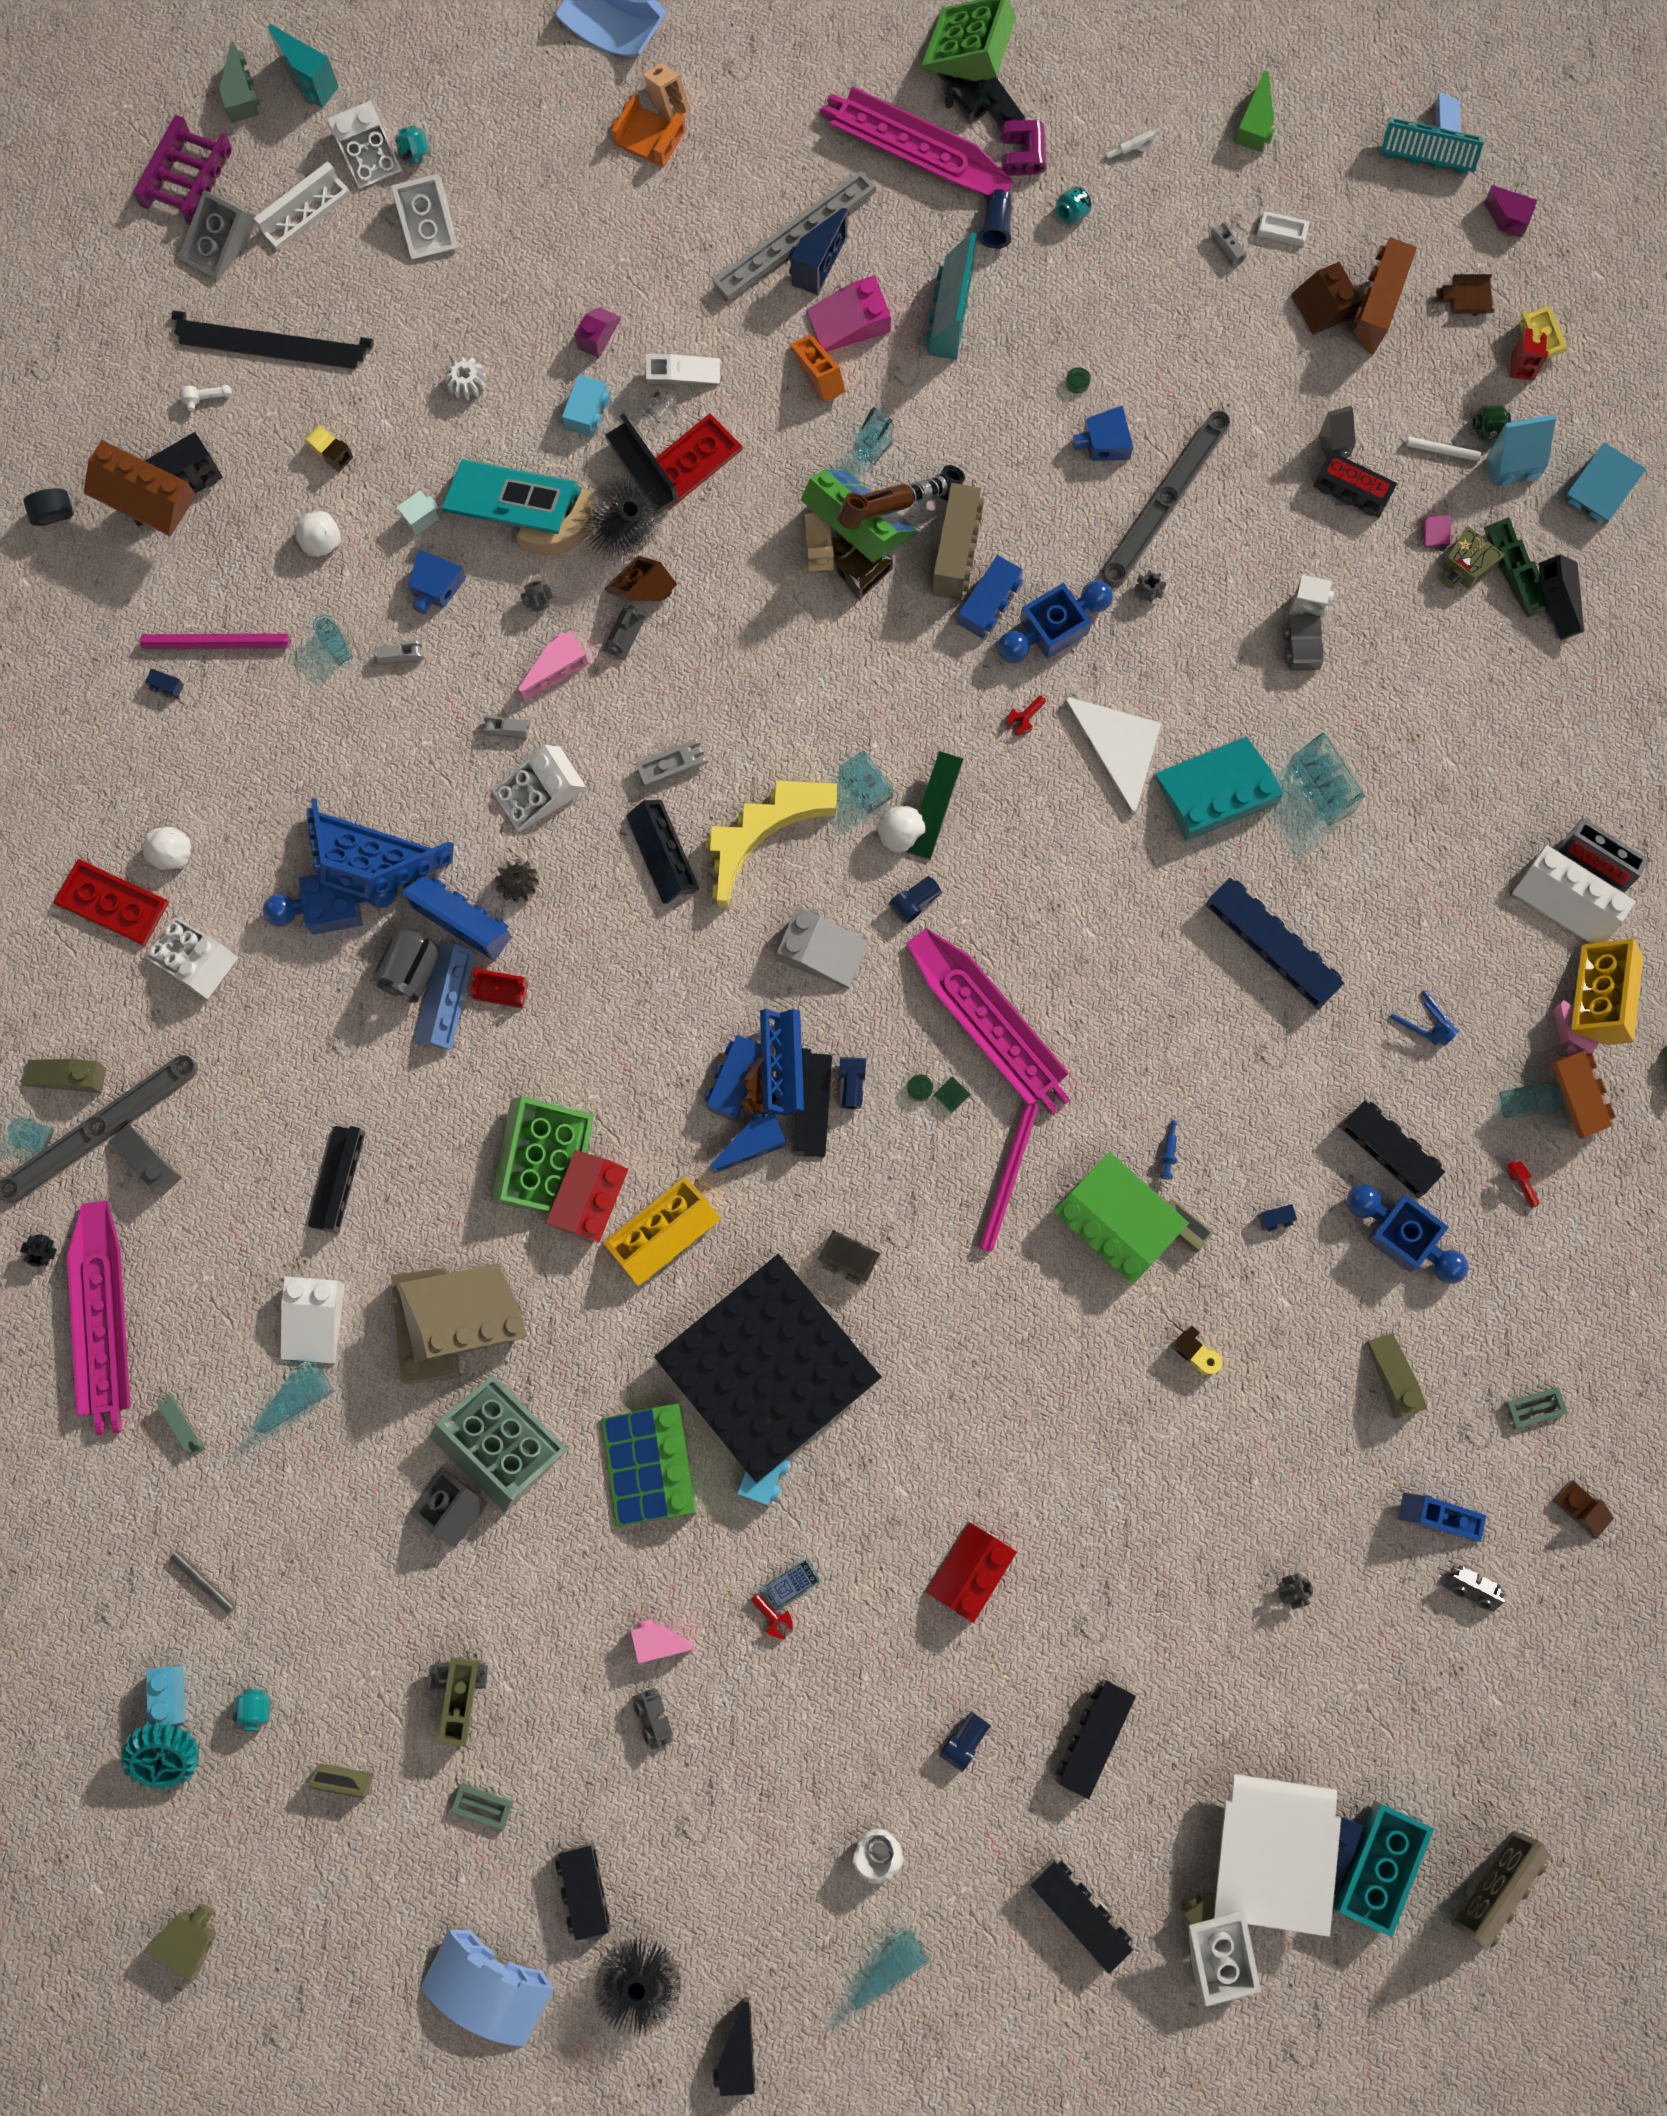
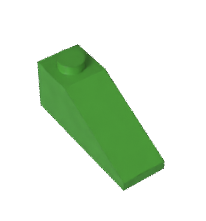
M1265 70L1241 122L1235 141L1237 144L1262 152L1266 143H1271L1275 132L1274 129H1271L1274 113L1269 72Z

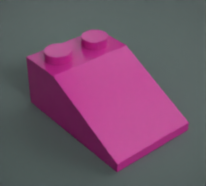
M875 275L852 282L807 309L817 341L826 352L891 332V315Z

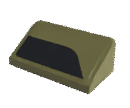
M1172 1199L1168 1204L1189 1222L1177 1238L1197 1253L1213 1232Z
M320 1764L316 1768L308 1787L362 1798L369 1794L373 1775L369 1772Z

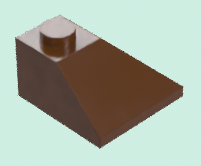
M638 555L604 589L610 594L627 600L661 601L668 598L672 593V589L678 584L661 562Z

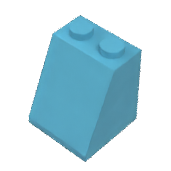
M1603 442L1567 493L1568 503L1578 510H1581L1583 507L1591 512L1589 517L1600 524L1603 521L1608 523L1646 468Z

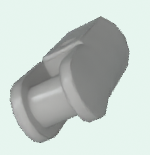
M1223 222L1221 227L1217 229H1211L1210 233L1213 240L1220 246L1233 266L1242 263L1246 259L1247 253L1235 238L1226 222Z
M411 641L400 645L376 648L379 665L423 660L424 655L420 650L422 642ZM411 650V654H404V651Z
M484 716V722H486L485 728L482 729L484 735L528 738L529 721ZM495 725H501V729H495Z

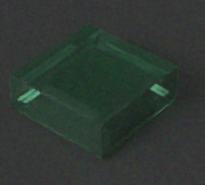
M952 1076L934 1094V1097L953 1114L971 1094Z

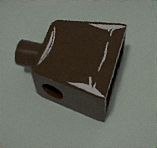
M839 539L833 546V551L840 556L836 560V571L858 600H861L893 570V558L887 554L873 563L853 545L850 546L843 539Z

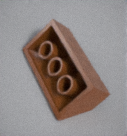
M1389 237L1385 246L1380 245L1375 259L1378 260L1377 266L1373 265L1368 276V280L1371 281L1370 287H1365L1360 299L1364 304L1362 308L1358 307L1353 319L1357 323L1354 334L1366 350L1373 355L1389 330L1417 249L1416 246Z
M103 440L100 441L88 460L84 485L85 495L171 537L196 497L188 482Z

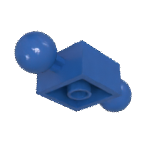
M1100 580L1091 581L1082 589L1081 598L1076 600L1063 582L1025 605L1021 609L1020 621L1026 628V631L1023 633L1018 631L1005 633L998 642L1000 657L1008 663H1019L1027 657L1030 646L1036 643L1048 659L1089 634L1092 623L1085 612L1099 613L1110 606L1113 599L1110 586Z
M319 874L299 877L301 899L292 900L284 894L272 895L264 902L263 915L271 925L282 927L290 924L296 915L304 914L305 926L312 935L363 926L360 903L369 902L377 908L388 907L396 900L398 890L396 887L371 899H367L320 884Z
M1360 1184L1349 1191L1346 1199L1349 1211L1359 1218L1372 1217L1379 1222V1225L1367 1240L1411 1273L1417 1270L1427 1258L1433 1263L1436 1277L1444 1283L1456 1284L1467 1276L1469 1265L1462 1253L1455 1250L1442 1251L1436 1246L1449 1226L1409 1196L1404 1194L1388 1210L1381 1205L1379 1192L1370 1185Z

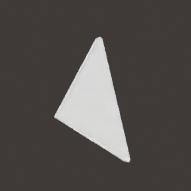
M1068 697L1067 706L1070 707L1077 723L1091 742L1096 755L1107 769L1118 792L1129 806L1130 812L1135 814L1161 723Z

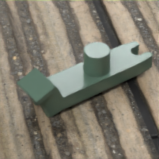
M166 1394L167 1403L164 1404L161 1399L157 1400L158 1408L181 1446L189 1453L190 1457H193L204 1450L205 1446L202 1440L195 1434L175 1399L170 1394Z

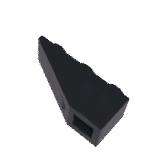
M1561 554L1540 562L1541 588L1560 639L1564 640L1583 633L1584 624L1578 562Z

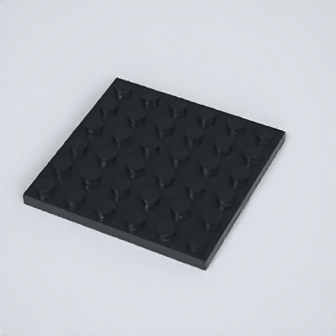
M779 1253L654 1356L655 1360L756 1484L882 1379V1376Z

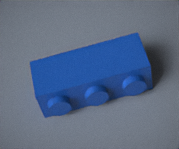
M997 555L958 613L957 624L982 639L987 631L991 633L998 622V619H996L1000 612L1004 613L1011 602L1009 598L1012 593H1018L1024 582L1021 579L1023 569Z
M736 1035L734 1041H729L725 1050L727 1059L724 1065L719 1064L715 1073V1078L718 1080L714 1088H709L704 1102H707L708 1111L732 1121H738L744 1107L742 1102L749 1092L743 1080L749 1072L748 1066L754 1064L761 1054L760 1043L740 1035Z

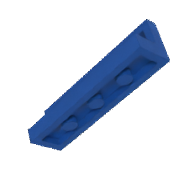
M768 1009L760 1010L761 1058H764L761 1062L763 1111L782 1116L804 1111L800 1011L790 1009L778 1013ZM769 1018L775 1020V1031L770 1027ZM770 1043H772L775 1047V1056L770 1050ZM771 1068L776 1072V1081L771 1075ZM772 1093L777 1098V1106L772 1105Z

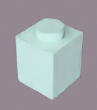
M421 490L397 506L402 520L415 536L439 520L436 509H438L436 502L431 496L426 497Z

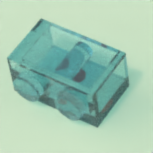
M864 750L839 766L838 780L845 790L848 788L854 795L852 798L859 809L864 808L869 814L893 798V788Z

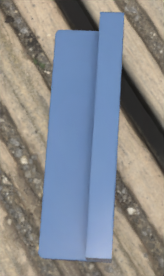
M455 943L437 946L440 950V957L428 981L414 1038V1043L430 1044L444 1050H452L475 956V951Z

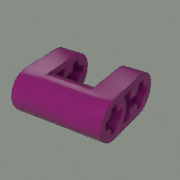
M1014 120L1002 123L1000 125V140L1005 144H1024L1025 151L1011 152L1002 156V170L1010 176L1038 175L1045 172L1047 162L1044 123L1039 120Z

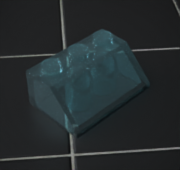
M1324 732L1295 753L1288 764L1292 777L1298 779L1301 783L1304 796L1313 802L1316 807L1317 816L1321 821H1325L1328 827L1353 814L1365 797Z

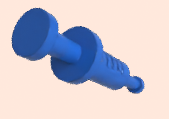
M1176 1120L1171 1121V1131L1166 1138L1164 1155L1160 1156V1161L1165 1163L1164 1172L1160 1173V1178L1164 1180L1173 1179V1174L1170 1173L1171 1164L1177 1163V1158L1175 1157L1177 1142L1175 1135Z

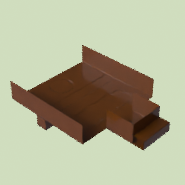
M1454 274L1452 285H1442V288H1436V302L1454 303V314L1472 313V316H1477L1478 313H1493L1495 309L1492 308L1490 280L1492 274Z
M761 1054L754 1064L748 1066L749 1072L743 1080L749 1092L742 1104L749 1115L759 1109L762 1112H767L763 1111L761 1062L764 1058H761ZM772 1093V1105H774L777 1098Z

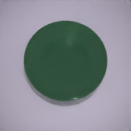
M1073 368L1067 374L1066 386L1073 393H1083L1090 386L1091 376L1084 368Z
M919 1074L909 1080L907 1093L914 1101L923 1102L932 1095L933 1083L929 1077Z

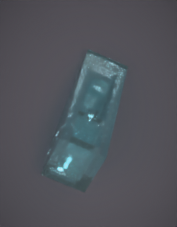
M306 1361L295 1368L296 1372L288 1377L256 1424L255 1429L257 1432L266 1433L334 1392L319 1363Z
M902 1927L889 1936L891 1941L886 1943L854 1999L856 2010L929 1963V1958L911 1927L906 1931Z

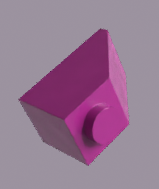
M1491 185L1484 204L1500 231L1522 238L1530 223L1538 200Z
M600 307L586 313L574 333L578 349L600 358L621 317Z

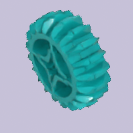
M157 1721L154 1726L146 1722L143 1728L136 1727L135 1731L129 1734L125 1745L122 1747L121 1767L124 1768V1775L130 1776L131 1782L139 1781L140 1788L145 1785L150 1786V1790L154 1787H159L163 1792L167 1786L174 1790L177 1784L184 1785L187 1779H191L198 1766L199 1746L196 1745V1737H190V1730L182 1731L181 1724L172 1727L170 1721L166 1725H161Z

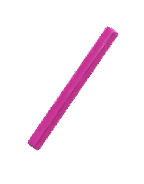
M286 633L141 635L140 643L143 649L288 648L290 639Z
M1027 1103L1024 1105L979 1247L987 1252H992L1034 1124L1039 1108L1034 1103L1030 1106Z

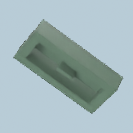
M1559 1387L1505 1402L1506 1408L1510 1412L1508 1413L1509 1417L1513 1420L1512 1425L1514 1429L1568 1413ZM1553 1394L1555 1396V1400L1516 1411L1515 1405ZM1554 1405L1559 1407V1410L1522 1421L1518 1417Z
M462 1783L460 1784L451 1812L504 1830L514 1801ZM467 1792L505 1806V1809L502 1810L465 1797L463 1794ZM462 1802L502 1816L501 1821L459 1807L460 1803Z

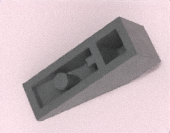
M129 1123L109 1141L134 1172L156 1193L163 1196L182 1178Z

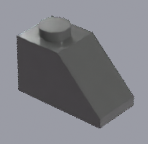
M1352 406L1327 413L1318 435L1326 459L1330 451L1345 458L1351 456L1356 438Z

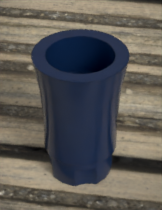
M996 189L993 193L989 194L983 223L978 234L980 243L988 248L1001 249L1008 246L1011 242L1012 196L1003 189Z

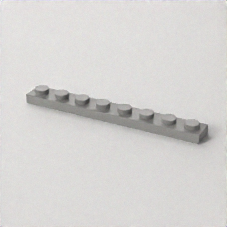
M859 171L715 277L713 285L727 301H730L788 258L792 247L797 246L800 238L841 208H846L847 213L853 210L876 192V186L862 171Z

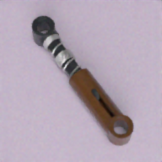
M946 465L941 473L932 477V479L911 483L909 486L902 483L864 495L849 493L837 514V520L843 527L853 530L859 528L863 521L910 508L916 501H925L930 499L931 496H938L948 501L951 483L963 484L965 474L956 466Z

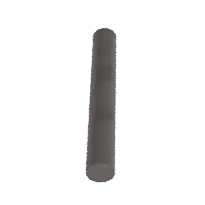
M178 1551L170 1557V1560L227 1614H230L236 1608L219 1589Z

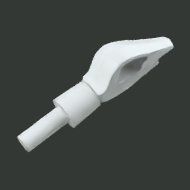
M1157 127L1154 130H1149L1129 141L1119 144V148L1106 153L1107 158L1110 159L1120 153L1124 155L1133 149L1146 150L1160 132V129Z

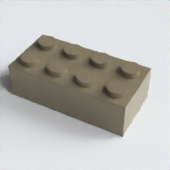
M951 483L934 571L932 592L934 596L962 600L963 591L968 592L975 547L977 546L979 535L978 531L983 514L984 498L980 497V487Z
M445 1268L391 1275L401 1382L407 1385L460 1377L458 1354L420 1363L415 1362L398 1283L450 1273Z

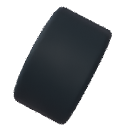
M61 488L39 490L27 495L23 499L29 522L35 526H45L67 520L74 515L68 492Z

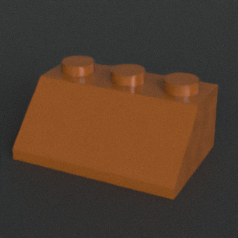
M1585 1048L1555 1058L1552 1062V1067L1579 1139L1611 1127L1613 1125L1612 1119L1616 1118L1612 1104H1606L1603 1094L1607 1093L1602 1078L1597 1079L1593 1070L1598 1068L1593 1053L1588 1054Z

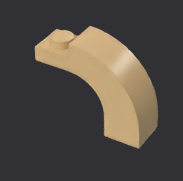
M582 489L573 510L564 518L559 534L521 527L516 536L519 547L536 554L554 555L569 551L582 543L587 538L586 536L591 533L588 531H592L590 527H594L593 524H586V521L592 522V520H588L591 517L585 518V515L591 511L584 509L588 505L589 507L592 506L588 499L590 497L594 498L592 491Z
M816 513L805 514L809 572L834 570L830 525Z

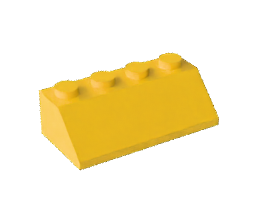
M1634 939L1582 945L1571 1026L1572 1033L1606 1045L1634 1042L1643 966V955Z
M684 1176L603 1243L633 1281L640 1286L665 1264L670 1263L681 1251L691 1246L702 1234L712 1229L721 1218L707 1199Z

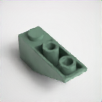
M234 42L230 43L219 87L231 123L257 116L256 105L260 104L255 89H250V85H253L249 70H244L243 67L247 65L242 50H237Z

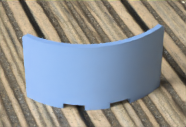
M563 0L555 11V17L581 39L605 52L621 57H638L667 14V11L657 0Z
M448 1930L422 1983V1990L425 1995L448 2018L474 2034L507 2045H526L554 1989L543 1971L523 1967L510 1961L506 1966L493 1959L496 1953L487 1948L473 1931Z

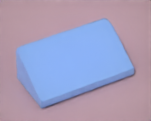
M1438 93L1435 101L1436 127L1461 132L1459 100L1444 93Z

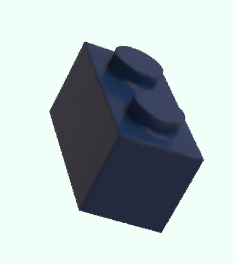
M154 669L150 670L145 680L150 691L155 693L161 692L168 698L175 697L178 699L184 686L180 679Z
M1293 1204L1258 1214L1262 1230L1268 1229V1232L1278 1229V1226L1282 1225L1284 1228L1293 1226V1222L1297 1220Z

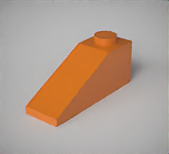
M812 334L790 344L812 387L824 402L833 400L846 392L839 366Z

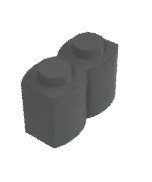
M1320 616L1289 617L1287 624L1283 625V639L1287 640L1288 648H1285L1284 651L1285 663H1289L1290 670H1320L1323 664Z

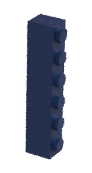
M1229 878L1208 899L1205 906L1319 1011L1344 985L1341 975L1336 970L1329 969L1323 963L1318 953L1308 950L1303 945V940L1297 934H1291L1284 927L1285 925L1280 918L1269 914L1265 910V905L1259 899H1253L1246 892L1247 890L1241 882Z

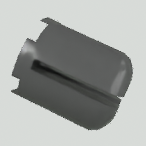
M398 930L391 936L370 981H378L376 987L395 997L396 995L411 997L409 1002L416 1004L439 960L440 950L429 938L424 940L423 935L411 930Z

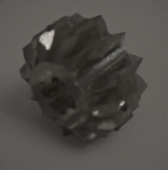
M516 859L514 865H511L510 861H506L507 868L499 867L498 872L501 875L495 877V882L499 884L496 887L498 893H503L505 900L512 897L514 903H518L521 896L525 901H528L527 893L535 894L536 890L533 886L539 885V880L535 878L538 874L536 869H530L531 865L529 862L521 864L520 859ZM519 877L521 878L522 881L520 883H517L516 881L515 884H513L512 881L515 878L517 880H519Z

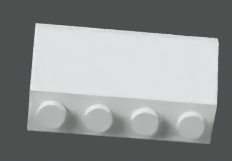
M1548 845L1538 853L1511 894L1588 944L1607 942L1636 902Z

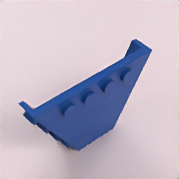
M311 798V808L306 809L307 823H312L309 824V839L314 840L311 841L312 856H317L313 858L314 873H319L320 884L371 899L453 863L454 843L448 841L434 848L423 846L318 812L317 799Z

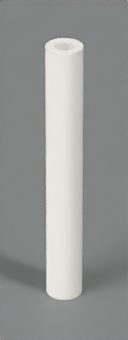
M1408 437L1406 441V447L1479 461L1481 456L1480 451Z

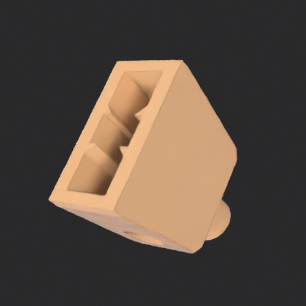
M660 63L644 73L643 78L650 100L669 123L676 112L684 117L691 113L680 75L664 63Z

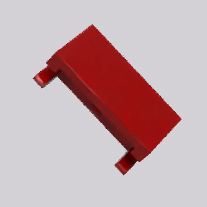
M1525 328L1511 355L1510 378L1535 380L1549 354V351H1546L1547 336L1544 332L1540 337L1541 342L1536 343L1532 339L1533 330Z
M474 968L472 974L474 984L470 986L473 1000L523 1009L528 989L525 977Z

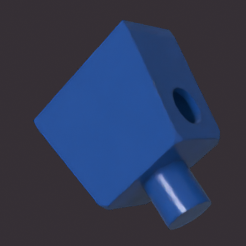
M1123 406L1088 417L1085 420L1084 433L1072 436L1074 449L1088 448L1092 461L1131 459L1133 444Z
M419 550L408 584L411 594L417 598L413 608L422 614L427 613L431 604L444 608L466 579L463 568Z

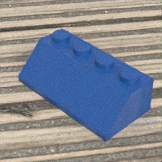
M423 876L402 891V895L412 909L493 961L496 960L512 937L508 931L509 926L498 918L492 920L487 917V911L476 904L474 907L466 903L467 899L456 891L453 894L445 889L446 885L436 878L430 880Z

